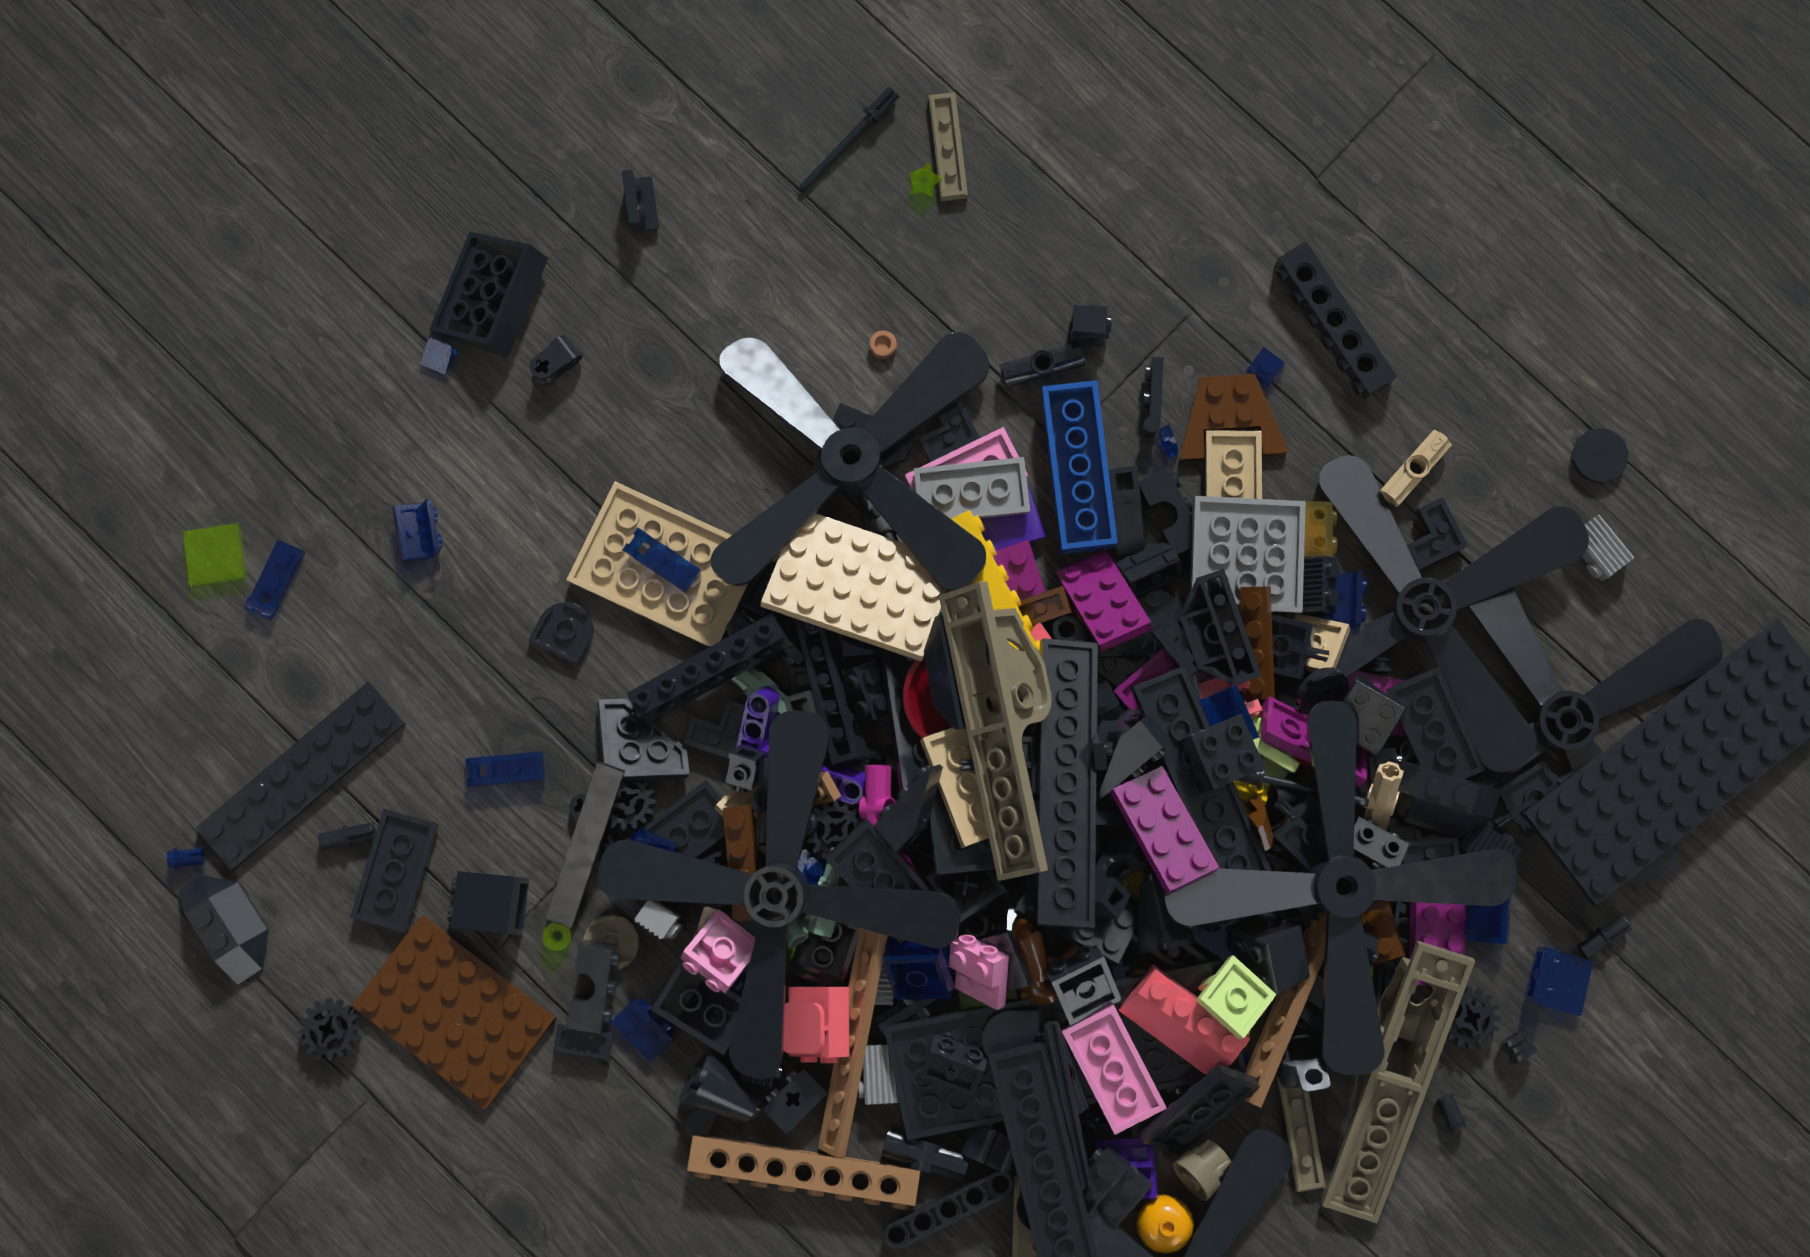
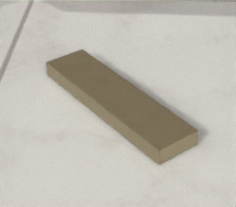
M952 92L929 95L941 201L967 199L968 192L956 94Z
M1277 1076L1287 1142L1292 1151L1291 1166L1296 1192L1326 1188L1310 1093L1304 1092L1301 1087L1291 1089L1282 1087L1279 1082V1076Z

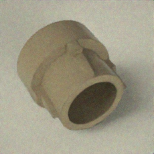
M1207 1139L1199 1147L1195 1146L1191 1151H1185L1172 1166L1181 1182L1195 1196L1207 1201L1219 1189L1221 1185L1220 1180L1224 1177L1231 1160L1217 1144Z

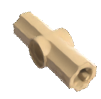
M1433 430L1381 488L1379 492L1383 494L1385 500L1398 507L1452 446L1449 439L1441 432ZM1410 463L1419 464L1421 474L1413 473L1410 470Z
M1389 761L1379 765L1374 784H1371L1367 797L1369 798L1368 807H1364L1366 808L1364 818L1372 820L1377 827L1385 831L1400 793L1398 789L1404 772L1399 768L1398 764Z

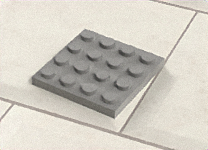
M1194 496L1190 592L1196 578L1224 569L1239 611H1241L1240 587L1271 586L1272 612L1302 613L1306 501Z

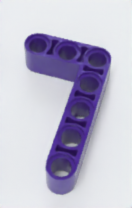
M770 686L761 687L747 698L737 747L742 745L766 753L765 758H768L769 728L772 721L776 718L779 706V695L774 688ZM759 697L765 700L766 707L760 703ZM754 723L760 727L761 732L754 728ZM828 760L824 761L822 773L829 772L841 795L836 800L848 804L858 803L865 796V773L844 765H832L831 761ZM851 783L856 784L859 787L860 792L855 791L852 788Z

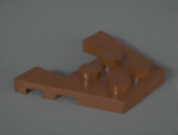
M1255 374L1200 377L1179 457L1180 462L1205 460L1204 432L1259 428L1262 435V456L1286 455L1288 453V448Z

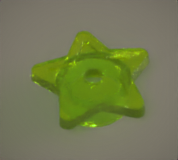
M926 163L923 168L909 173L913 185L910 193L915 195L923 192L928 197L933 196L934 185L940 182L942 177L932 172L930 163Z

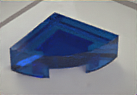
M1170 424L1160 428L1157 436L1167 457L1171 458L1178 455L1177 442Z

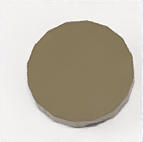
M605 915L594 920L589 925L583 940L618 945L617 953L621 955L618 970L631 964L636 958L640 947L639 934L635 926L628 919L618 915Z

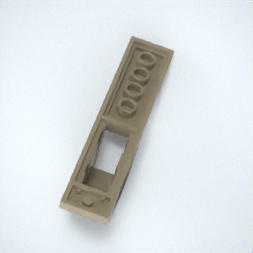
M977 582L939 595L995 869L998 881L1048 871L1022 748V734L1027 725L1040 722L1047 717L1051 709L1052 697L1045 663L1025 632L1024 624L1016 609L993 610L988 582ZM1008 641L1017 646L1019 650L1011 646ZM986 653L989 657V663L987 662ZM987 698L991 701L992 711L987 708Z
M1421 941L1416 942L1411 959L1402 957L1389 986L1385 989L1377 1006L1385 1049L1384 1058L1377 1069L1365 1075L1362 1092L1321 1200L1323 1207L1378 1223L1475 964L1473 958ZM1418 981L1427 982L1433 989L1431 996L1424 999L1420 1004L1412 1003L1410 997L1411 994H1414ZM1398 1037L1411 1041L1406 1057V1076L1386 1070L1389 1053L1394 1041L1396 1042Z

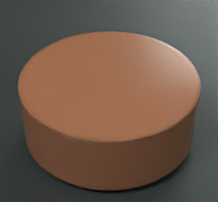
M878 331L870 339V351L878 359H888L896 352V338L888 331Z

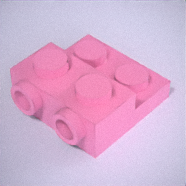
M718 909L683 951L681 959L684 961L683 967L691 974L696 975L699 972L706 978L705 983L711 990L715 992L722 990L726 993L749 964L755 937Z
M965 934L955 939L950 944L949 967L956 970L955 988L996 1010L1005 1007L1009 955L997 950L994 946H989L977 940L972 935Z

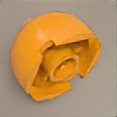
M1167 1194L1158 1195V1199L1146 1200L1140 1207L1141 1209L1136 1218L1137 1232L1143 1243L1153 1251L1164 1254L1177 1252L1186 1246L1192 1237L1194 1228L1192 1213L1187 1205L1177 1197Z

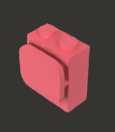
M789 987V1003L785 1004L783 1050L789 1053V1056L800 1057V1062H818L817 1057H820V1063H838V1057H849V987Z

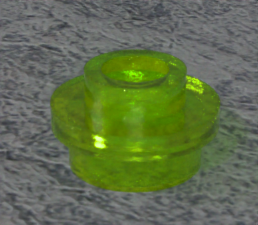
M558 923L548 925L543 932L544 944L553 951L565 949L571 941L570 929ZM556 931L562 934V939L559 942L553 940V934Z

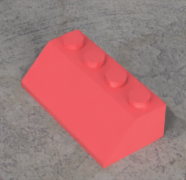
M1152 964L1119 1009L1122 1014L1205 1075L1219 1064L1226 1067L1232 1064L1250 1040L1248 1035L1240 1040L1235 1037L1196 1001L1198 996L1154 964Z

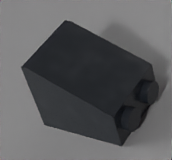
M457 871V877H453L451 883V893L455 894L454 903L449 906L447 920L451 922L450 928L523 935L529 878Z

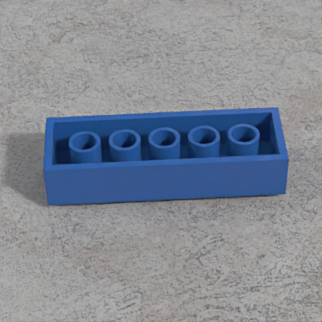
M1096 380L1042 386L1041 402L1060 555L1115 549L1118 541L1098 382Z

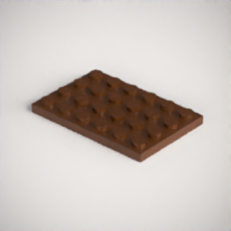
M425 915L418 919L352 1005L357 1011L484 1110L490 1106L557 1018Z

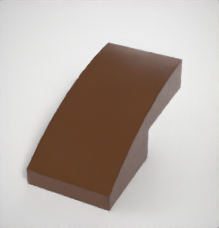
M1257 794L1248 798L1252 813L1248 814L1261 847L1267 851L1272 846L1273 832L1263 800Z

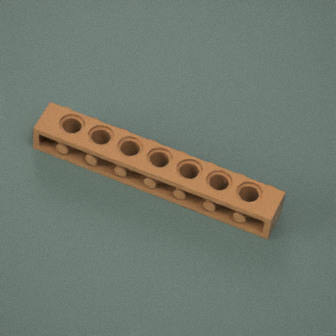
M701 1134L693 1135L687 1171L694 1172L693 1176L697 1178L710 1179L712 1174L722 1176V1181L729 1183H739V1179L750 1180L751 1186L767 1188L768 1183L779 1185L778 1190L795 1192L796 1188L807 1189L808 1195L822 1197L824 1192L834 1193L836 1199L852 1201V1196L864 1198L863 1203L870 1205H880L881 1201L892 1202L893 1208L909 1210V1205L915 1206L920 1170L908 1166L850 1157L836 1158L830 1154L715 1136L705 1137ZM714 1152L725 1154L727 1158L725 1166L717 1167L713 1164L712 1154ZM750 1156L754 1159L755 1168L752 1171H745L741 1168L740 1159L742 1157ZM774 1160L781 1162L784 1168L783 1173L778 1176L772 1175L768 1170L769 1162ZM800 1165L809 1166L812 1170L811 1178L807 1180L798 1178L796 1168ZM834 1169L838 1171L840 1181L836 1184L827 1183L824 1178V1173L827 1170ZM856 1174L866 1175L869 1180L868 1186L863 1189L856 1188L852 1182L853 1177ZM886 1178H892L897 1183V1189L892 1193H886L881 1189L880 1184Z

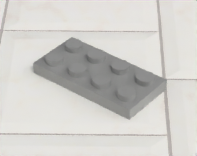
M1024 457L914 468L916 493L949 518H954L968 510L971 511L973 517L978 515L980 519L1030 513Z

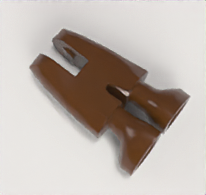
M1019 919L1013 924L1012 932L1033 983L1028 987L1021 988L1020 991L1028 993L1029 1000L1032 1002H1054L1057 1000V997L1045 973V970L1050 968V963L1045 951L1042 933L1034 928L1033 924L1028 920Z

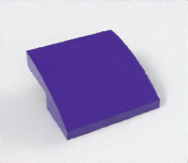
M1027 485L1030 504L1029 514L980 519L985 529L983 531L985 540H990L996 551L1026 540L1032 543L1046 538L1029 485Z
M1141 1138L1095 1140L1096 1151L1098 1148L1104 1151L1111 1145L1154 1183L1141 1200L1158 1199L1154 1146L1143 1143Z

